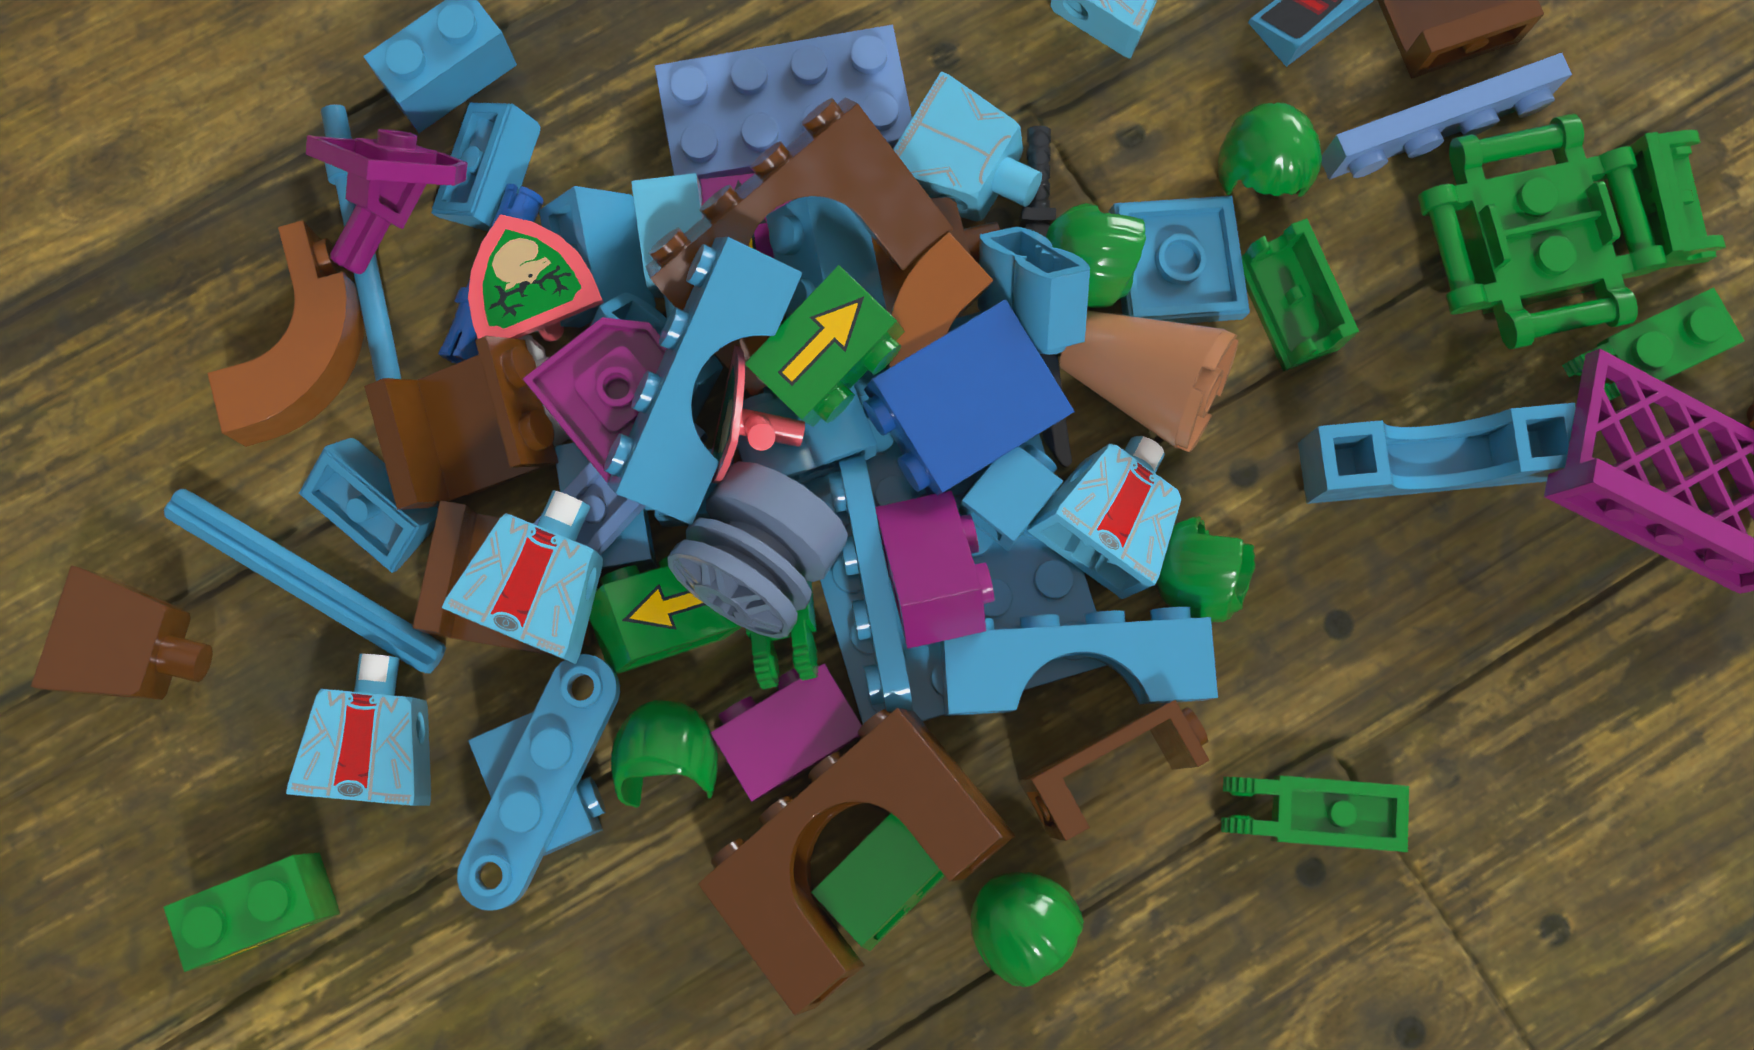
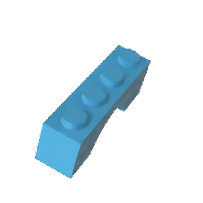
M717 237L714 239L711 247L703 244L699 248L687 274L686 281L694 285L686 306L684 310L675 307L662 330L659 345L667 349L656 374L646 371L634 394L631 408L639 411L630 434L626 436L620 433L608 453L604 471L612 474L607 485L616 494L692 525L719 464V461L700 440L694 426L691 401L697 376L706 361L726 344L749 336H775L803 272L730 237Z
M1575 403L1511 408L1477 419L1423 427L1389 426L1383 420L1318 426L1298 442L1306 504L1546 482L1549 473L1565 469L1576 410Z
M1168 607L1150 610L1151 621L1125 622V611H1100L1086 613L1085 625L1060 626L1059 615L1048 614L1020 617V628L994 630L993 619L985 618L986 632L940 641L945 716L1015 711L1022 692L1033 674L1049 661L1070 656L1091 658L1114 669L1130 686L1139 704L1166 703L1172 700H1176V702L1205 701L1218 698L1211 617L1191 618L1190 607Z

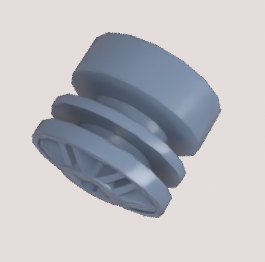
M738 461L729 466L723 480L715 486L706 499V511L711 519L698 518L693 521L692 525L688 526L686 529V540L677 543L668 556V567L676 579L691 594L718 614L757 634L777 639L787 637L797 622L798 613L796 611L805 609L810 602L812 591L806 581L815 582L825 578L846 545L848 533L841 519L830 507L800 483L779 471L763 465Z

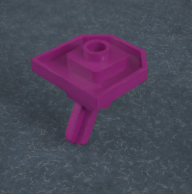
M378 129L377 139H346L307 135L306 155L348 172L345 199L356 205L330 253V258L336 264L353 273H364L390 224L400 229L404 228L426 185L455 186L465 182L468 162L436 150L416 145L417 135L403 131Z
M602 317L525 376L523 380L608 484L612 475L604 471L608 453L620 433L629 436L639 411L631 408L636 389L646 371L656 374L667 348L659 345L660 335L650 323Z

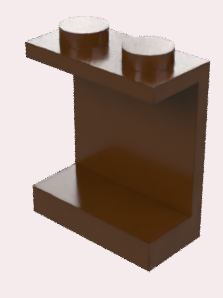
M1377 0L1411 79L1518 43L1544 15L1538 0Z
M484 336L475 340L479 352L477 356L418 380L383 378L364 386L397 510L439 507L440 500L454 502L559 463L553 443L555 437L553 425L545 414L542 402L523 380L525 376L537 368L532 355L527 349L525 339Z
M440 500L413 628L433 636L555 656L442 608L446 597L500 518L477 514L464 504ZM607 569L601 570L599 584H601L600 578L606 575ZM590 619L582 645L586 647L591 646L595 634Z
M1176 700L1150 707L1019 780L1049 837L1067 841L1090 828L1063 778L1148 730L1152 733L1172 770L1199 767L1210 761L1202 747L1208 743V737L1195 713L1189 707L1181 710Z

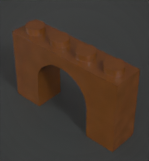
M846 97L838 104L833 98H830L806 116L802 121L806 131L791 144L785 147L780 141L765 150L751 165V169L755 174L739 188L734 190L731 185H727L713 194L700 208V212L704 217L687 232L683 233L680 228H676L661 238L649 251L653 260L645 267L650 279L673 306L684 310L694 285L686 281L687 274L697 251L703 244L711 247L715 238L730 237L749 247L756 228L772 210L785 202L801 197H825L845 204L887 257L903 271L954 228L860 105ZM770 336L743 337L726 344L716 351L715 354L730 369L734 346L742 348L746 362ZM745 365L744 387L754 396L766 385Z
M885 708L869 718L857 732L861 740L843 756L840 752H835L817 764L808 775L812 783L794 799L791 795H787L765 810L759 818L763 827L746 842L739 838L722 848L710 862L715 869L698 883L794 1016L817 1008L865 966L824 912L816 897L811 893L813 886L810 869L814 845L823 828L833 817L841 811L861 803H871L886 809L907 827L949 882L966 879L1015 836L914 711L896 708L891 713L886 711Z

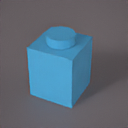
M1026 445L1024 449L1018 446L990 465L963 498L958 512L962 516L971 514L976 527L1006 551H1009L1053 497L1063 480L1054 474L1057 466L1046 454L1032 445Z

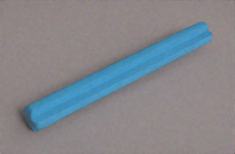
M179 489L165 506L164 515L168 520L393 656L400 658V660L418 671L431 673L442 660L446 651L444 643L429 634L414 629L413 625L193 492Z

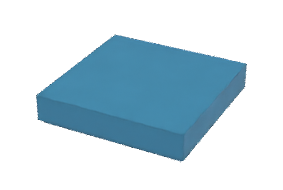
M1232 196L1114 203L1109 213L1143 219L1146 230V241L1141 258L1134 271L1132 288L1127 296L1121 298L1123 315L1188 324L1242 320L1250 313Z

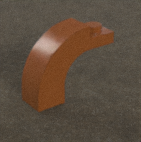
M303 220L278 227L295 297L292 319L286 332L274 347L260 357L207 373L222 434L245 447L283 436L315 418L335 399L347 383L361 351L365 326L357 287L344 272H340L339 265L330 258L333 246L329 239H320Z
M950 232L917 262L897 295L890 314L898 321L905 332L897 339V342L901 344L900 351L884 368V371L946 335L955 319L983 295L993 282V279Z

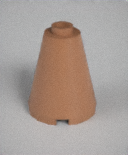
M1087 310L1085 342L1067 346L1063 352L1058 354L1061 355V369L1176 449L1179 448L1191 452L1211 419L1212 415L1208 414V411L1216 395L1221 396L1237 351L1238 340L1235 339L1237 337L1236 334L1228 332L1226 329Z

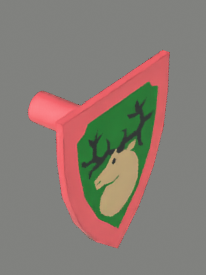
M500 214L482 241L471 269L468 302L473 327L478 339L484 336L518 339L538 331L543 340L548 342L556 341L564 333V326L560 325V321L604 303L595 279L579 252L560 235L532 221Z
M734 346L711 452L719 461L711 483L715 484L723 480L730 466L738 444L739 435L747 436L749 444L754 449L764 451L769 449L774 442L800 447L805 431V422L802 420L743 409L745 358L742 348Z

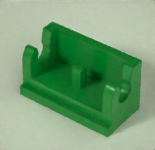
M1681 130L1659 134L1658 132L1645 133L1630 146L1633 148L1638 164L1632 172L1655 246H1663L1668 265L1663 268L1709 262L1717 257L1716 250L1726 248L1723 235L1707 236L1688 157L1692 154L1691 146L1701 143L1698 130Z
M1307 218L1291 224L1283 231L1284 233L1272 241L1268 242L1265 236L1259 238L1249 246L1242 256L1246 290L1283 372L1340 350L1359 332Z
M891 813L811 893L861 947L871 951L945 875L907 827Z

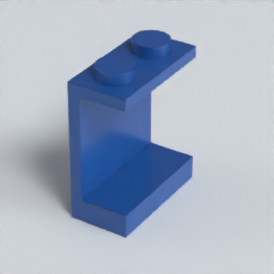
M1006 299L875 376L863 389L869 398L863 402V405L872 424L883 436L890 432L903 453L898 458V464L905 478L917 492L925 489L928 496L933 494L940 495L1075 412Z

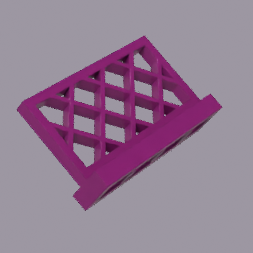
M1602 349L1585 354L1565 469L1548 474L1544 497L1734 592L1741 594L1754 591V538L1747 534L1737 513L1747 507L1754 521V473L1745 456L1749 453L1754 455V430ZM1606 378L1615 382L1626 407L1616 412L1604 390ZM1653 402L1664 408L1675 431L1666 437L1663 436L1649 407V404ZM1628 415H1631L1646 446L1634 453L1619 420ZM1701 428L1711 432L1722 457L1713 462L1697 431ZM1600 430L1616 461L1614 465L1592 457L1596 432ZM1677 441H1680L1694 470V473L1685 478L1669 448L1670 445ZM1651 457L1665 485V489L1661 491L1649 484L1639 463L1640 461ZM1726 466L1742 496L1733 502L1717 472ZM1698 482L1700 483L1712 507L1713 514L1708 515L1699 510L1689 489L1690 486Z

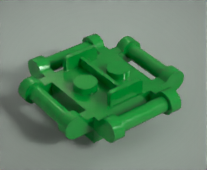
M1576 114L1552 118L1549 125L1498 136L1478 139L1476 135L1472 134L1452 139L1449 146V158L1457 185L1443 184L1435 186L1417 196L1422 215L1430 217L1451 290L1445 296L1450 314H1462L1481 309L1483 314L1494 312L1502 341L1508 349L1532 345L1537 337L1606 323L1611 328L1634 323L1638 315L1637 300L1634 293L1625 287L1623 279L1648 274L1668 265L1663 246H1655L1632 172L1638 166L1633 148L1630 146L1620 147L1599 156L1586 158L1582 146L1584 142V128L1581 119ZM1552 150L1556 165L1485 179L1482 164ZM1600 180H1607L1629 254L1616 257L1612 243L1619 239L1620 229L1606 184ZM1594 291L1597 300L1531 314L1523 308L1524 305Z

